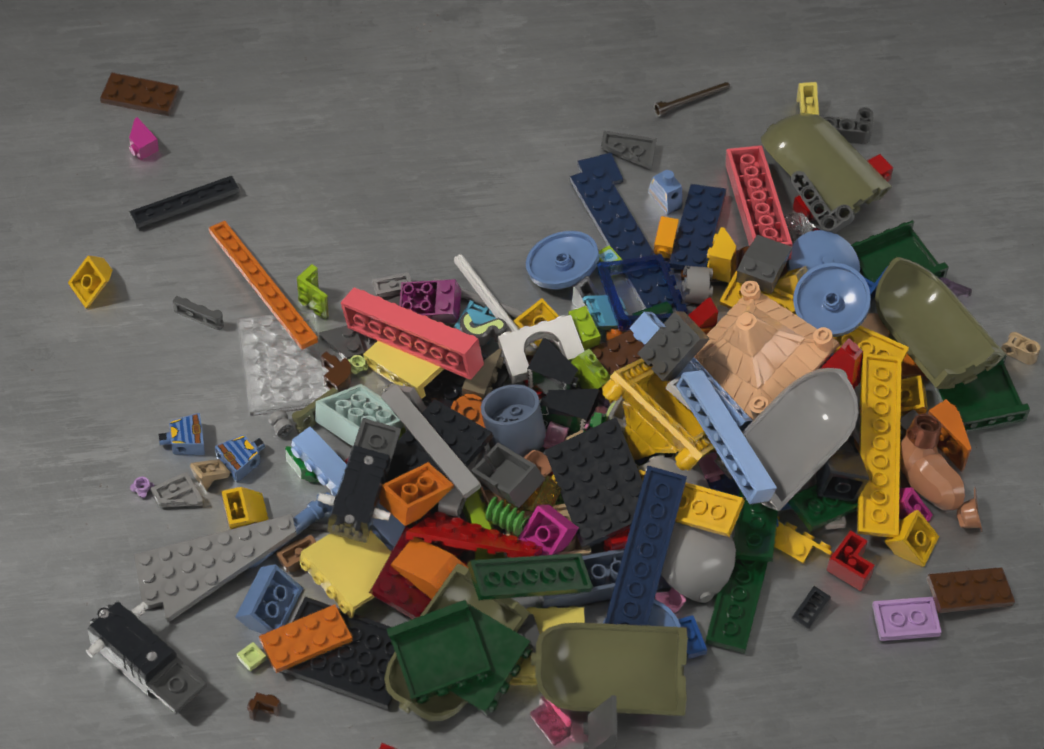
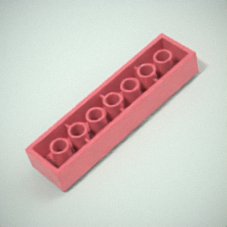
M762 145L726 149V169L749 247L757 235L792 247L791 237ZM792 251L788 257V260H791Z
M353 288L340 302L347 327L353 331L470 380L484 365L479 340L474 335L461 332L457 328L449 327L442 322H437L425 315L422 316L415 313L411 309H405L396 303L388 302L379 296L376 297L357 288Z

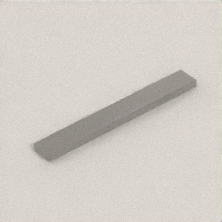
M397 384L380 395L465 499L482 487Z

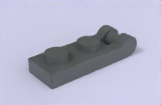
M178 296L174 298L173 307L175 313L215 330H220L224 327L222 311H212L203 305L191 302L187 298Z

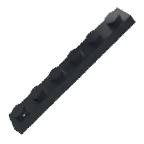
M231 175L129 211L130 217L136 228H140L239 193V187Z

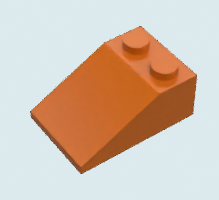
M945 399L930 409L928 414L936 417L941 423L942 428L937 447L960 471H963L972 448L959 411Z
M428 462L383 484L379 503L406 526L423 517L454 488V484Z
M415 536L391 564L393 568L430 599H433L457 564L467 567L453 554L424 542V540Z

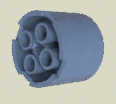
M507 385L493 390L484 398L481 404L484 426L494 435L489 441L490 449L497 443H500L524 457L532 450L538 451L542 448L546 437V428L539 397L533 389L523 385Z

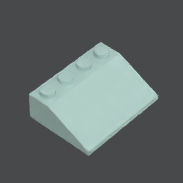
M362 384L316 401L315 421L351 446L354 445L362 418L401 429L404 427L403 423L383 401L381 396Z

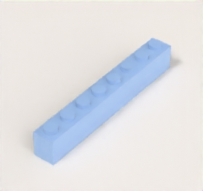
M643 312L630 329L634 333L633 336L645 345L660 327L666 326L653 312ZM694 357L676 378L681 377L683 372L703 370L737 426L743 432L753 420Z
M703 370L683 372L676 387L748 503L754 504L770 501L777 489L776 485Z
M308 427L292 439L291 451L295 457L300 458L304 462L305 467L310 472L313 471L317 475L319 482L324 486L326 485L330 489L331 494L336 496L347 464L311 427ZM379 503V509L389 512ZM391 514L389 521L374 518L371 531L392 551L406 526Z

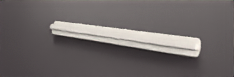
M461 254L455 256L454 263L494 316L506 322V332L519 330L464 256Z

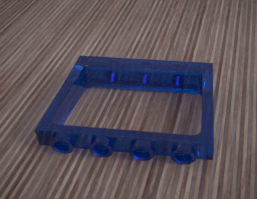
M662 254L596 263L601 283L619 331L631 330L630 327L641 315H626L624 313L611 278L612 275L659 267L676 311L688 314L685 303L681 304L680 302L682 300L680 290H675L674 286L677 285L675 277L669 274L671 271L668 261H664ZM673 313L655 315L664 324Z

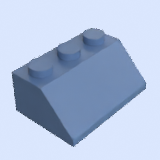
M276 564L260 567L235 618L248 629L261 634L282 627L286 624L303 587Z

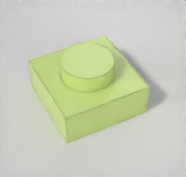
M254 642L237 653V658L250 672L267 660L266 655Z

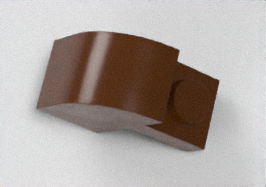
M327 351L321 355V365L328 371L324 375V387L328 390L334 387L338 392L348 389L352 381L351 365L348 359L345 357L342 361H339L335 355H331Z

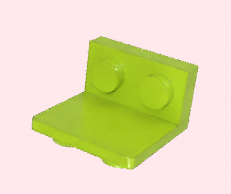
M311 264L297 277L298 300L303 306L312 309L316 315L327 319L329 317L328 295L319 289L318 268Z

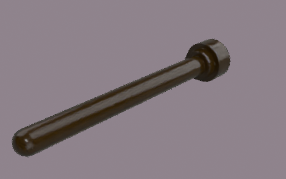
M724 82L667 103L663 101L654 103V111L660 117L665 115L669 109L726 90L730 87V84Z

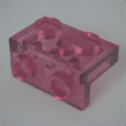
M542 695L539 707L530 712V717L551 744L555 746L571 736L572 720L568 714H564L559 707L546 700Z

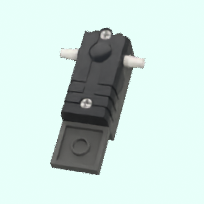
M362 418L336 496L319 493L318 501L333 506L328 520L327 532L366 543L374 518L389 521L391 513L379 509L378 505L381 488L386 483L401 428Z
M119 601L113 605H108L106 608H100L97 612L98 618L90 620L91 624L87 629L92 646L86 652L90 657L100 652L146 695L149 696L152 693L175 714L207 687L206 682L183 663L171 647L138 619L149 609L145 602H142L131 611L126 609Z

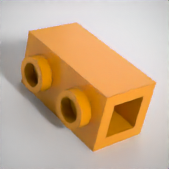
M660 217L653 251L656 256L671 259L679 219Z

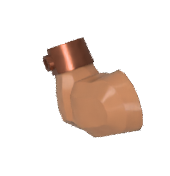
M918 414L913 419L904 439L900 443V470L915 492L937 508L942 510L959 509L965 497L964 483L960 475L938 453L937 444L942 428L941 423L932 415Z

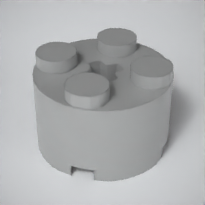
M685 266L683 275H686V277L682 281L683 303L701 304L707 298L712 297L713 286L710 285V279L713 277V269Z

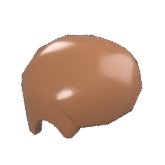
M532 450L523 457L535 464L544 478L552 471L547 456L540 451Z

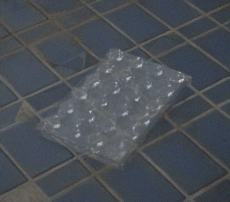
M313 310L298 311L317 336ZM274 314L238 319L250 416L273 414L278 410H284L285 412L302 410L326 393L318 343L301 350Z

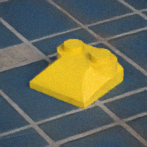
M541 298L514 319L513 322L520 329L524 326L531 327L537 325L541 321L555 320L559 315ZM542 339L530 343V345L538 349Z
M921 375L901 379V415H906L913 409L918 414H925L927 412L926 391Z

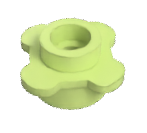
M354 355L351 359H348L352 374L368 370L364 357Z

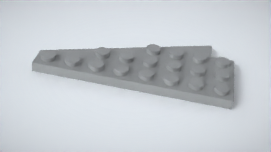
M292 514L134 554L142 602H145L149 609L164 606L167 622L173 620L295 537L297 533Z

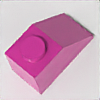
M138 117L135 118L129 136V150L132 155H136L140 160H143L159 151L158 141Z
M912 487L899 488V518L904 519L913 511L919 510L929 522L933 514Z

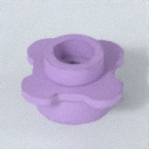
M141 476L135 479L130 489L132 492L138 493L139 497L144 498L151 488L154 487V483L149 482L148 478Z

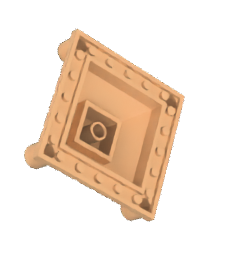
M746 281L740 289L743 297L707 334L710 340L695 355V358L747 415L754 420L792 382L807 373L818 370L840 345L833 338L830 329L826 327L815 328L761 293L757 282Z

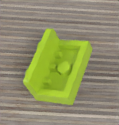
M590 349L582 352L571 361L578 369L579 385L582 389H600L610 379L607 370Z

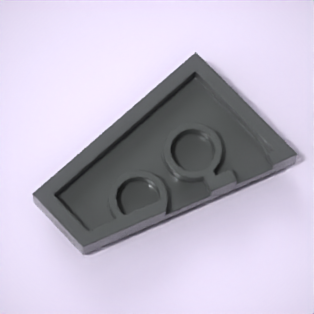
M604 131L601 149L652 170L657 138Z

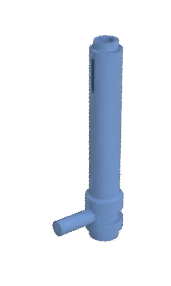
M319 494L316 501H311L307 504V508L293 518L297 535L316 520L319 521L325 517L326 512H331L333 506L318 501ZM287 541L286 543L275 549L273 552H271L270 554L256 562L254 565L249 567V569H251L252 567L256 568L258 565H260L263 561L269 558L272 554L278 551L289 541Z

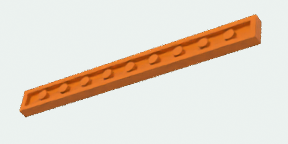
M224 220L209 227L211 236L299 348L303 350L318 343L316 334L227 222Z

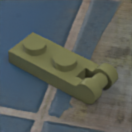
M331 388L304 409L292 414V419L296 423L295 427L298 433H302L308 427H313L317 424L315 421L316 401L339 393L337 389Z

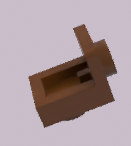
M256 692L254 699H250L247 705L250 719H255L258 710L279 716L281 711L280 699L271 694L264 695Z

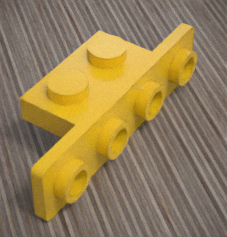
M778 521L774 547L802 563L806 561L814 546L831 556L834 552L830 551L832 548L830 545L822 541L818 544L813 541L814 537L805 531L803 534L796 532V526L788 522L784 525Z

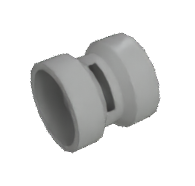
M284 410L274 412L268 419L270 425L275 427V433L278 437L289 435L295 428L292 421L288 420V415Z

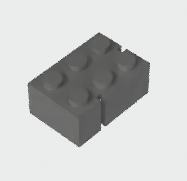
M674 311L664 323L666 327H660L637 353L648 366H653L651 369L662 381L674 380L710 340L685 312Z
M497 443L486 454L495 467V471H493L484 458L471 470L482 486L504 500L506 499L507 502L517 508L546 480L535 464L500 443Z

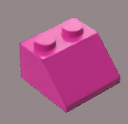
M538 505L518 539L532 541L536 545L542 546L543 550L540 556L558 555L570 544L579 527L550 505Z

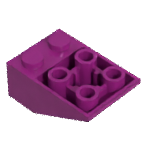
M456 279L401 282L399 306L411 309L415 313L422 316L425 315L432 320L444 324L456 323L460 316L461 287Z

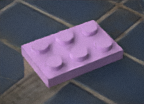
M933 597L873 601L872 607L880 641L939 637L942 633Z

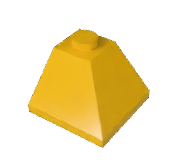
M88 255L68 281V284L85 308L90 307L108 283L113 270L106 260L101 257Z
M915 510L899 521V535L893 538L887 537L884 542L896 556L924 567L939 535L920 511Z

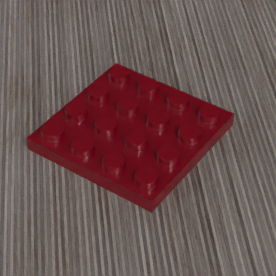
M406 526L369 593L411 619H415L421 616L432 599L391 566L392 562L410 542V539H406V531L410 528ZM433 542L430 543V544H432V545H434V546H436V547H438V548H440V549H443V548H441L440 546L436 545V544L433 543ZM459 559L462 563H464L467 566L468 563Z

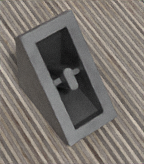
M589 276L583 278L573 287L572 303L578 308L587 307V304L582 300L583 297L599 295Z

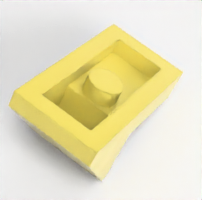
M817 82L799 83L796 102H799L800 113L819 115Z

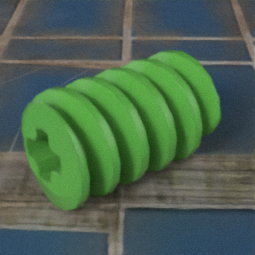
M496 496L493 497L487 507L486 520L488 522L492 521L494 525H499L502 529L506 528L509 533L513 532L515 536H520L531 515L529 514L524 518L525 511H521L518 515L517 507L510 511L511 504L503 507L504 500L497 504L498 498Z

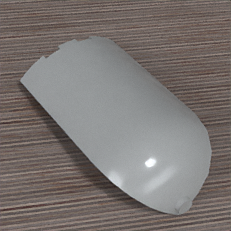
M818 369L795 380L742 432L777 487L770 501L761 502L763 505L780 511L847 441L854 430L859 413L858 399L852 384L847 378V374L842 369ZM718 456L714 462L731 480L733 478L720 456Z
M675 453L674 457L665 458L664 455L649 458L648 463L638 467L639 470L646 471L647 465L684 475L687 476V483L710 489L698 462L690 471H683L677 467L675 456L678 453ZM675 522L661 575L680 594L701 603L709 602L727 583L735 566L736 549L732 534L730 537Z

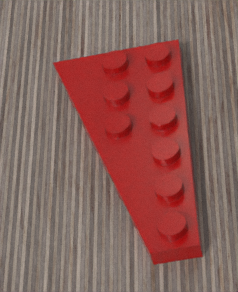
M443 512L433 513L406 531V539L413 540L415 536L424 538V542L427 543L443 541L445 546L477 551V548L488 549L487 553L490 554L506 552L508 557L513 558L540 556L543 547L536 545L535 542L523 541L514 535H505L495 529H486L480 524H471L461 518H452L446 516Z

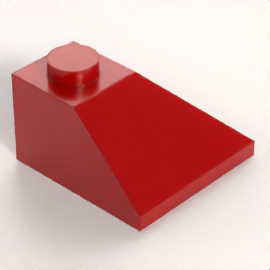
M848 338L820 369H842L847 374L853 389H855L861 382L863 351Z

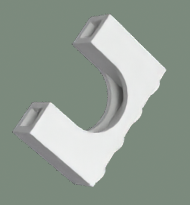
M562 315L551 321H541L537 325L531 327L524 326L517 331L504 332L501 336H498V345L502 349V356L504 357L512 384L528 380L527 368L529 364L524 352L527 346L536 340H541L544 337L554 342L570 362L584 352L571 315Z

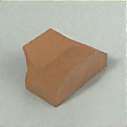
M312 535L298 539L284 546L276 553L286 572H294L302 568L299 563L301 551L316 542Z

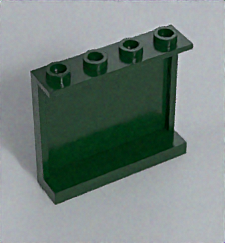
M913 220L903 222L897 227L886 229L882 233L871 235L867 239L856 241L851 245L859 259L860 273L873 283L877 281L886 267L890 265V262L897 257L921 265L940 280L946 278L949 267L945 262L939 264L914 232Z
M1006 355L989 371L983 370L977 374V379L967 384L961 382L955 384V387L950 389H937L934 386L940 402L947 399L957 408L966 432L1027 420L1030 408L1028 403L1022 404L1004 364Z
M466 599L386 629L392 641L410 693V699L413 703L423 704L429 701L430 697L435 695L437 697L444 696L451 689L456 687L457 689H463L469 686L470 682L475 680L477 682L484 681L489 678V675L493 674Z
M468 604L493 674L489 675V678L484 681L477 682L475 680L463 689H457L456 687L449 691L488 716L490 712L494 713L499 705L498 700L501 695H505L508 692L513 676L517 677L522 668L520 665L524 659L527 660L532 654L533 645L527 638Z

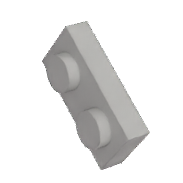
M409 272L372 280L376 297L383 298L400 294L401 282H412Z

